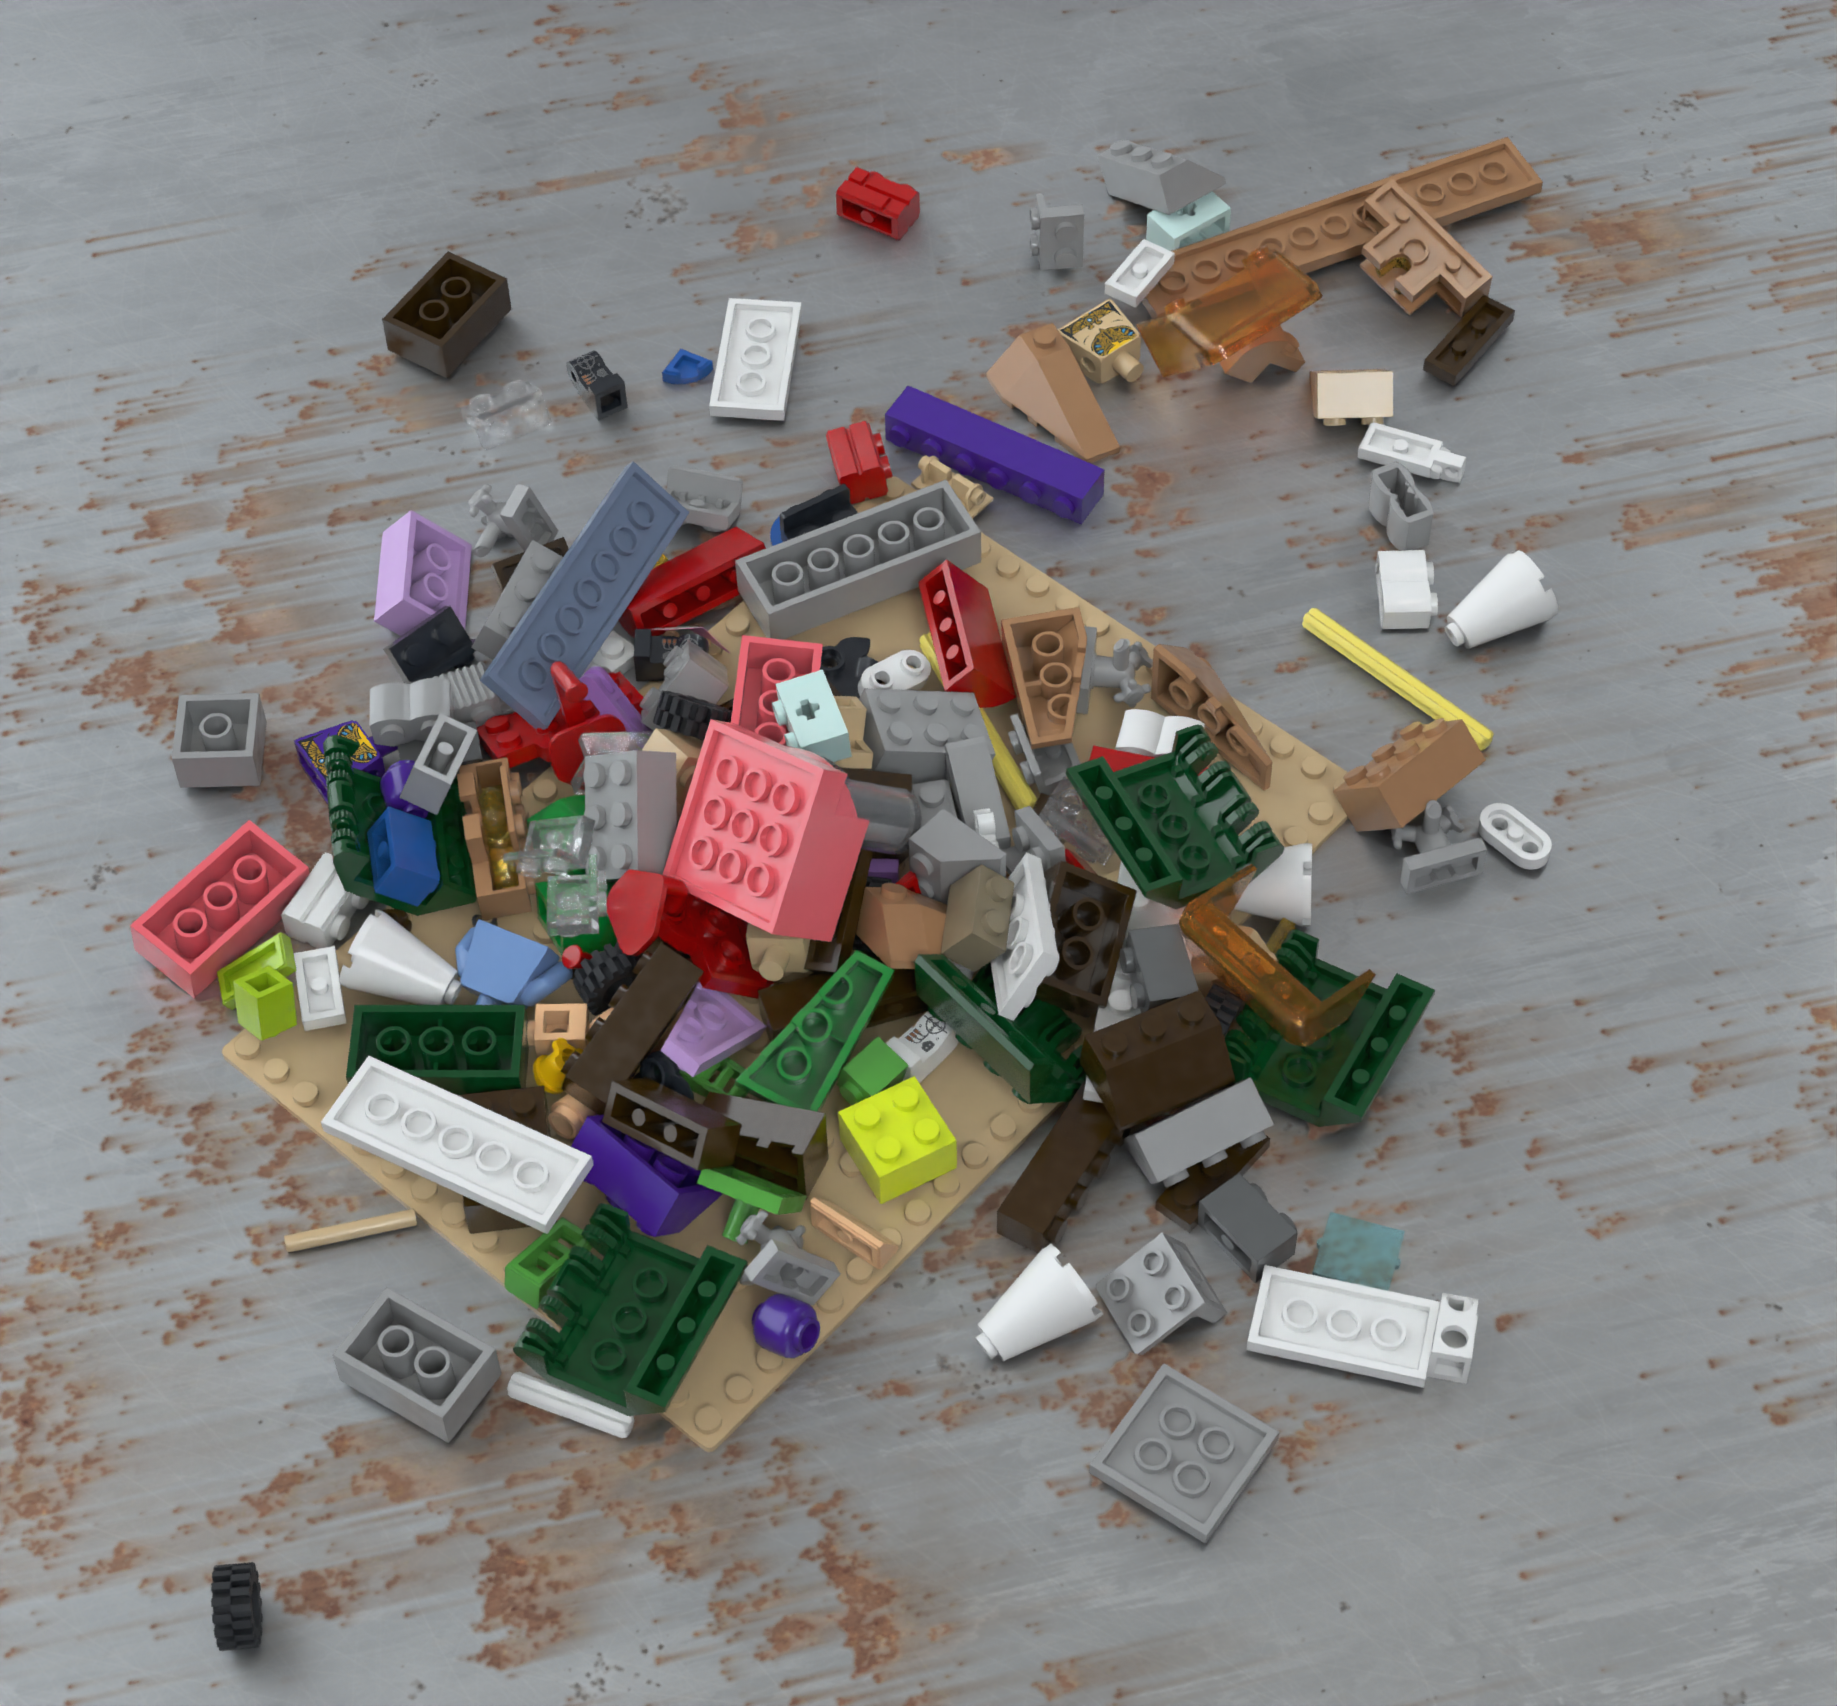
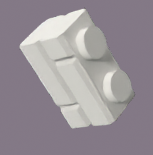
M325 852L282 912L281 917L285 932L289 937L303 943L308 942L311 946L318 949L331 947L336 939L342 940L347 935L351 917L357 908L364 909L370 899L359 897L344 890L333 865V857Z

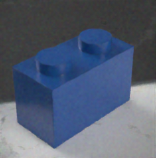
M388 806L367 832L374 892L418 907L429 893L435 891L440 880L432 824L429 820Z

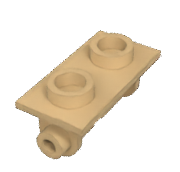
M925 455L918 463L921 474L911 482L912 487L920 490L947 480L972 519L993 501V497L983 491L982 485L979 483L974 484L960 474L953 473L949 467L939 462L936 456L929 457Z

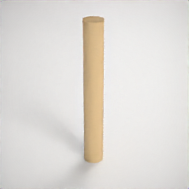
M413 1208L285 1235L284 1239L287 1253L417 1226V1220Z

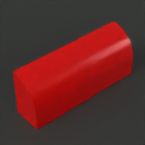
M734 527L653 568L618 620L619 623L635 639V629L677 627L740 595L737 585L735 560L766 549L765 544L742 529ZM651 630L652 636H660L667 630Z
M945 560L918 582L944 691L974 693L979 708H990L1005 704L1013 700L1016 694L988 588L950 561Z

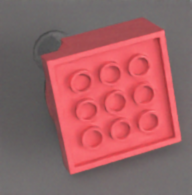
M710 719L662 875L684 881L690 894L770 934L831 942L861 848L889 854L905 852L909 848V838L921 826L920 805L916 797L906 789L850 780L847 773L826 757L804 749L784 746L734 723Z

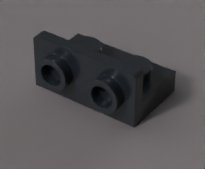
M842 484L833 489L826 490L820 495L782 512L779 515L782 541L790 540L857 514V510L850 503V489L847 485Z
M444 606L383 650L403 682L411 684L422 679L433 678L434 676L439 677L442 673H446L453 667L459 669L469 664L475 658L473 653L476 650L471 647L476 639H470L451 606Z

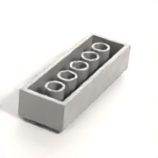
M943 480L735 560L738 591L767 638L784 640L919 587L918 582L945 560L950 561L961 570L981 563V531L948 481Z

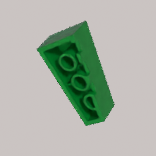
M856 950L822 986L809 1003L794 1016L784 1030L768 1044L757 1059L735 1080L736 1086L764 1102L820 1112L837 1082L842 1068L848 1062L894 978L895 970Z

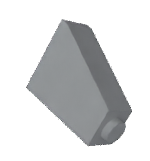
M985 735L945 744L946 780L949 781L957 818L976 832L973 810L990 808V812L994 814L995 834L999 849L1003 850L1011 847V836Z

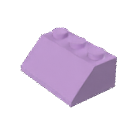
M412 510L383 531L374 622L402 636L444 606H451L465 629L472 544Z

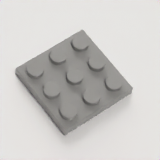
M1163 1363L1090 1463L1089 1473L1206 1544L1277 1443L1279 1431Z

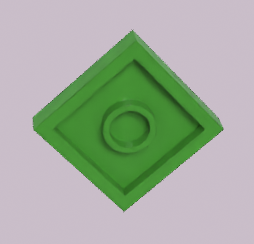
M732 1166L701 1170L697 1184L735 1199L722 1234L723 1237L737 1242V1237L741 1234L740 1229L744 1221L750 1215H757L760 1208L776 1215L799 1213L802 1211L807 1197L804 1194Z

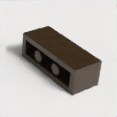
M647 1077L612 1081L602 1121L696 1170L732 1166L742 1127L741 1123Z

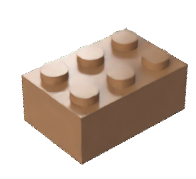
M1440 718L1429 724H1422L1420 721L1414 722L1400 731L1401 738L1396 742L1386 744L1374 751L1371 755L1373 760L1367 765L1358 766L1344 775L1343 779L1345 782L1333 792L1356 832L1403 828L1426 809V804L1429 801L1439 799L1486 761L1463 719L1445 721L1443 718Z

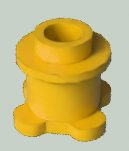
M562 1037L553 1041L552 1047L554 1052L550 1055L539 1056L533 1063L535 1082L538 1086H544L545 1091L551 1094L563 1092L561 1087L566 1075L561 1072V1069L575 1050L580 1054L583 1052L581 1048L576 1049L569 1045L566 1039Z

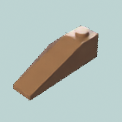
M1053 323L1020 334L986 372L987 380L1004 404L1011 409L1017 407L1028 416V422L1035 427L1041 425L1055 436V442L1075 457L1092 463L1120 452V446L1069 345Z
M1075 607L1001 619L1002 645L1016 694V702L1031 749L1072 743L1087 647V635L1080 608Z
M1158 644L1154 647L1151 699L1172 716L1189 717L1205 723V731L1211 738V742L1218 748L1219 754L1264 791L1268 789L1271 783L1273 762L1209 662L1202 657H1197L1185 647Z
M884 883L882 887H865L856 935L891 969H915L914 961L919 954H941L947 904L908 890L904 886L895 883Z

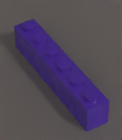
M909 385L885 413V438L894 445L904 447L922 456H936L939 462L957 470L962 475L971 476L997 490H1003L1017 496L1029 504H1035L1049 510L1061 518L1069 519L1082 525L1104 495L1105 469Z

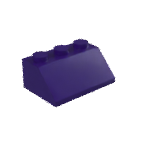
M604 1115L587 1116L571 1147L592 1156L593 1167L583 1181L595 1185L602 1191L610 1205L628 1212V1215L637 1221L636 1226L649 1236L658 1237L680 1233L723 1195V1193L697 1184L701 1170H696L603 1123Z

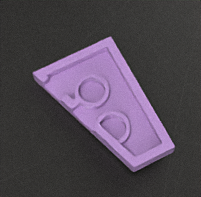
M699 982L660 1051L674 1061L680 1070L694 1077L758 1040L767 1026L727 993L702 988Z

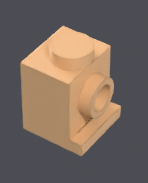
M587 1003L536 1004L535 1021H528L527 1042L528 1046H535L537 1058L554 1052L552 1043L559 1037L566 1039L568 1044L574 1048L585 1050L590 1041L585 1039L588 1033L587 1027L590 1024Z

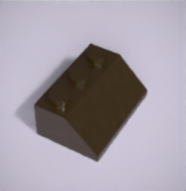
M1200 990L1084 1036L1079 1063L1119 1131L1233 1086L1236 1081L1221 1024Z

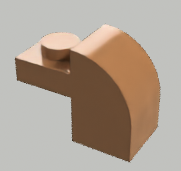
M1259 315L1241 321L1233 326L1213 347L1225 374L1252 383L1270 363L1297 372L1305 363L1298 349L1299 343L1297 339L1290 333L1283 331L1277 318L1271 315Z

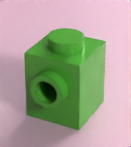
M877 1036L842 1068L837 1086L842 1097L850 1105H854L901 1083L909 1065Z

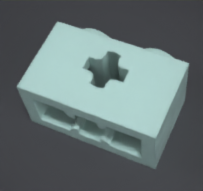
M1212 191L1170 215L1153 210L1147 214L1146 240L1169 251H1173L1229 232L1231 208Z
M823 669L775 684L778 701L772 702V708L778 725L786 724L789 733L784 734L787 746L813 752L824 758L828 763L852 757L849 733Z

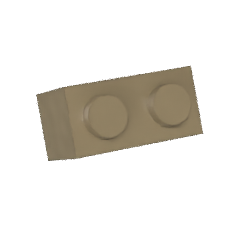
M981 864L951 884L941 954L975 972L1006 952L1014 882Z

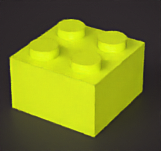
M915 1076L838 1112L840 1140L880 1204L957 1168V1140Z

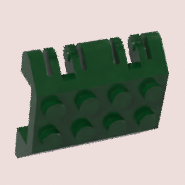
M1199 724L1176 731L1171 753L1115 772L1112 771L1102 756L1067 768L1065 773L1143 896L1176 910L1249 884L1284 852V846L1276 834L1271 831L1272 828L1266 821L1254 823L1253 826H1250V829H1247L1241 836H1238L1258 817L1259 809L1252 802L1251 797L1236 775L1231 772V768L1226 761H1217L1202 772L1212 760H1215L1219 750L1211 742V738L1203 726Z
M339 735L327 737L323 742L325 770L328 776L326 777L329 821L332 831L333 865L344 890L416 916L475 903L477 896L473 866L465 840L462 818L467 812L464 802L460 800L457 779L454 778L438 814L428 812V815L424 818L431 821L440 880L435 891L429 893L417 907L374 892L367 832L386 810L380 789L381 777L352 767L353 761L351 757L360 747L359 742Z
M1290 930L1281 944V949L1279 948L1275 954L1280 967L1277 968L1276 973L1272 977H1263L1259 980L1245 1003L1243 1011L1241 1010L1236 1018V1023L1242 1027L1245 1033L1241 1032V1030L1231 1029L1224 1038L1236 1080L1235 1083L1251 1077L1263 1102L1318 1127L1362 1122L1435 995V990L1396 973L1387 989L1318 959L1320 939L1299 930Z
M919 954L914 961L916 994L928 1005V1012L934 1018L946 1022L956 1032L955 1037L962 1045L975 1050L984 1059L983 1064L990 1072L1004 1078L1013 1087L1012 1093L1019 1100L1027 1104L1069 1102L1072 1100L1082 1083L1086 1081V1073L1079 1063L1083 1045L1072 1051L1067 1060L1061 1054L1077 1042L1082 1035V1028L1076 1023H1072V1019L1061 1008L1034 998L1032 1003L1027 1008L1023 1007L1015 1020L1012 1021L998 1015L991 962L981 967L974 979L970 980L943 954Z
M600 1203L581 1235L585 1241L589 1242L604 1257L601 1261L584 1247L575 1246L568 1254L570 1259L564 1261L547 1290L548 1295L544 1296L539 1303L540 1309L562 1328L560 1333L553 1327H550V1324H547L545 1321L532 1317L526 1325L525 1329L527 1331L522 1332L513 1347V1351L547 1382L624 1415L635 1416L663 1413L667 1411L744 1274L748 1261L707 1245L701 1257L697 1258L631 1231L628 1212L605 1203Z

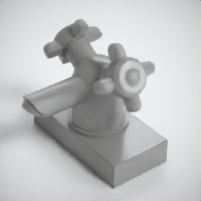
M485 484L468 501L471 506L469 514L473 518L476 517L479 510L486 514L481 519L482 524L486 525V528L473 550V554L478 557H484L489 554L496 540L506 536L510 538L515 537L525 552L532 540L543 545L553 541L558 533V529L529 486L516 484L506 503H495L492 500L493 497L489 494L492 487L489 484Z
M1084 626L1087 635V647L1076 713L1088 714L1090 694L1093 687L1120 688L1122 692L1113 696L1114 701L1117 703L1124 701L1129 707L1134 708L1136 703L1142 700L1144 694L1151 691L1149 684H1137L1134 679L1136 675L1135 670H1139L1143 665L1152 668L1153 659L1149 658L1148 652L1142 647L1141 642H1135L1130 647V641L1123 638L1115 643L1113 657L1097 655V627Z
M1431 800L1426 804L1422 824L1418 825V827L1405 825L1403 828L1391 830L1393 845L1396 849H1401L1403 840L1415 842L1420 853L1404 858L1400 882L1406 894L1483 874L1487 848L1482 838L1478 837L1451 845L1446 836L1449 830L1454 829L1458 833L1464 830V825L1459 822L1452 806L1447 805L1441 808L1437 801Z
M761 1210L757 1215H750L740 1229L741 1234L737 1237V1242L742 1246L749 1239L751 1241L755 1240L761 1245V1251L744 1270L745 1272L740 1279V1284L747 1286L756 1284L813 1306L840 1276L835 1263L808 1253L802 1248L804 1243L802 1235L806 1231L805 1226L800 1225L795 1230L787 1231L779 1225L769 1229L762 1224L767 1218L768 1212Z

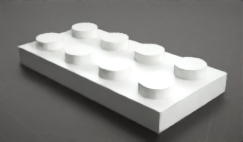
M729 298L709 404L710 416L784 421L802 316L801 302Z
M1027 852L1008 878L1014 882L1006 952L991 961L998 1015L1012 1021L1015 1020L1023 1007L1027 1008L1032 1003L1037 987L1045 976L1053 974L1059 962V953L1057 952L1054 935L1055 929L1052 924L1041 858Z
M1265 1265L1246 1350L1424 1388L1440 1302Z

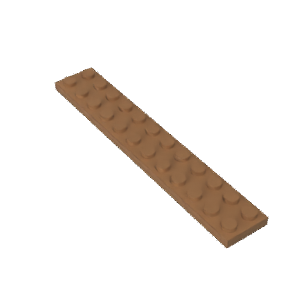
M1505 137L1173 250L1172 252L1175 253L1174 264L1141 302L1158 325L1361 255L1363 246L1376 236L1362 221L1364 201L1391 178L1441 226L1538 194L1542 191L1543 181L1511 140Z

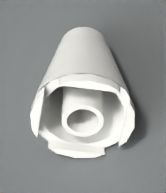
M1514 550L1508 553L1447 616L1448 625L1445 626V632L1455 646L1462 645L1464 648L1470 649L1550 620L1558 614V603L1551 588L1546 592L1544 591L1539 581L1544 578L1541 570L1525 553L1520 550L1515 552Z
M1312 843L1284 847L1282 855L1252 882L1210 897V903L1302 927H1310Z
M379 909L375 910V916L372 914L368 916L358 931L348 951L352 955V966L348 968L343 965L339 978L340 985L346 988L419 1005H445L446 1003L453 1005L462 988L461 982L458 981V971L388 914Z
M1049 1244L1037 1254L978 1323L977 1326L981 1334L975 1337V1339L990 1359L998 1355L1002 1361H1006L1090 1324L1103 1315L1101 1310L1094 1307L1098 1304L1096 1299L1071 1264L1068 1263L1062 1266L1056 1256L1061 1252L1054 1245Z

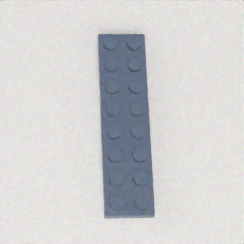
M634 461L625 466L480 681L535 729L541 728L544 730L548 728L561 708L550 673L552 663L556 661L565 663L578 679L583 675L690 512Z

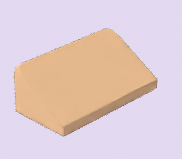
M816 1197L810 1201L812 1226L875 1268L881 1270L898 1251L899 1246L835 1203Z

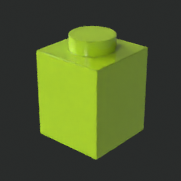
M268 965L233 981L238 1023L259 1040L263 1041L267 1038L275 1037L279 1033L297 1025L293 983Z

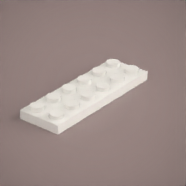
M371 1056L367 1057L321 1121L324 1132L546 1234L549 1233L593 1167L592 1156Z

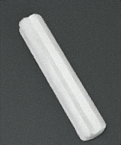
M515 1372L507 1386L508 1395L511 1398L620 1438H627L634 1425V1416L624 1415L522 1372Z

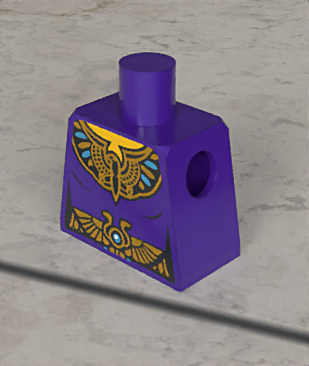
M353 720L294 740L300 766L327 804L326 777L328 776L325 770L323 742L327 737L339 735L359 742L360 747L351 757L353 761L352 767L381 778L385 774L382 757L398 750V746L375 744L373 736L368 737L359 723Z

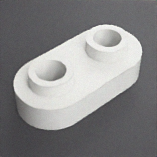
M900 651L868 667L863 672L858 683V693L861 696L864 688L920 690L924 687L930 675V663L918 651ZM876 680H882L885 685L879 684Z
M1493 803L1482 810L1478 825L1479 833L1485 841L1517 866L1529 870L1541 868L1548 862L1552 842L1548 834L1514 807L1505 803ZM1495 827H1500L1504 830L1498 831Z

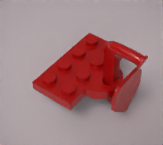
M556 661L552 663L550 673L561 708L548 728L544 730L541 728L535 729L517 712L506 716L498 715L489 718L485 724L477 727L479 743L492 760L507 757L510 768L540 757L546 762H551L554 775L558 780L585 791L583 778L585 756L631 751V746L625 726L621 720L610 714L600 716L599 710L591 700H583L588 694L587 685L580 682L565 663ZM620 671L616 673L609 672L610 677L641 715L643 708L640 707V703L644 697Z
M629 869L611 888L607 897L606 909L618 944L624 954L638 956L642 952L644 953L660 937L674 949L689 954L693 964L704 971L700 980L702 988L759 999L758 990L765 989L774 984L773 981L763 978L759 971L752 968L746 941L748 922L690 894L684 881L662 874ZM571 945L562 954V964L568 969L583 968L580 963L585 958L591 960L593 957L591 953L583 952L580 946Z

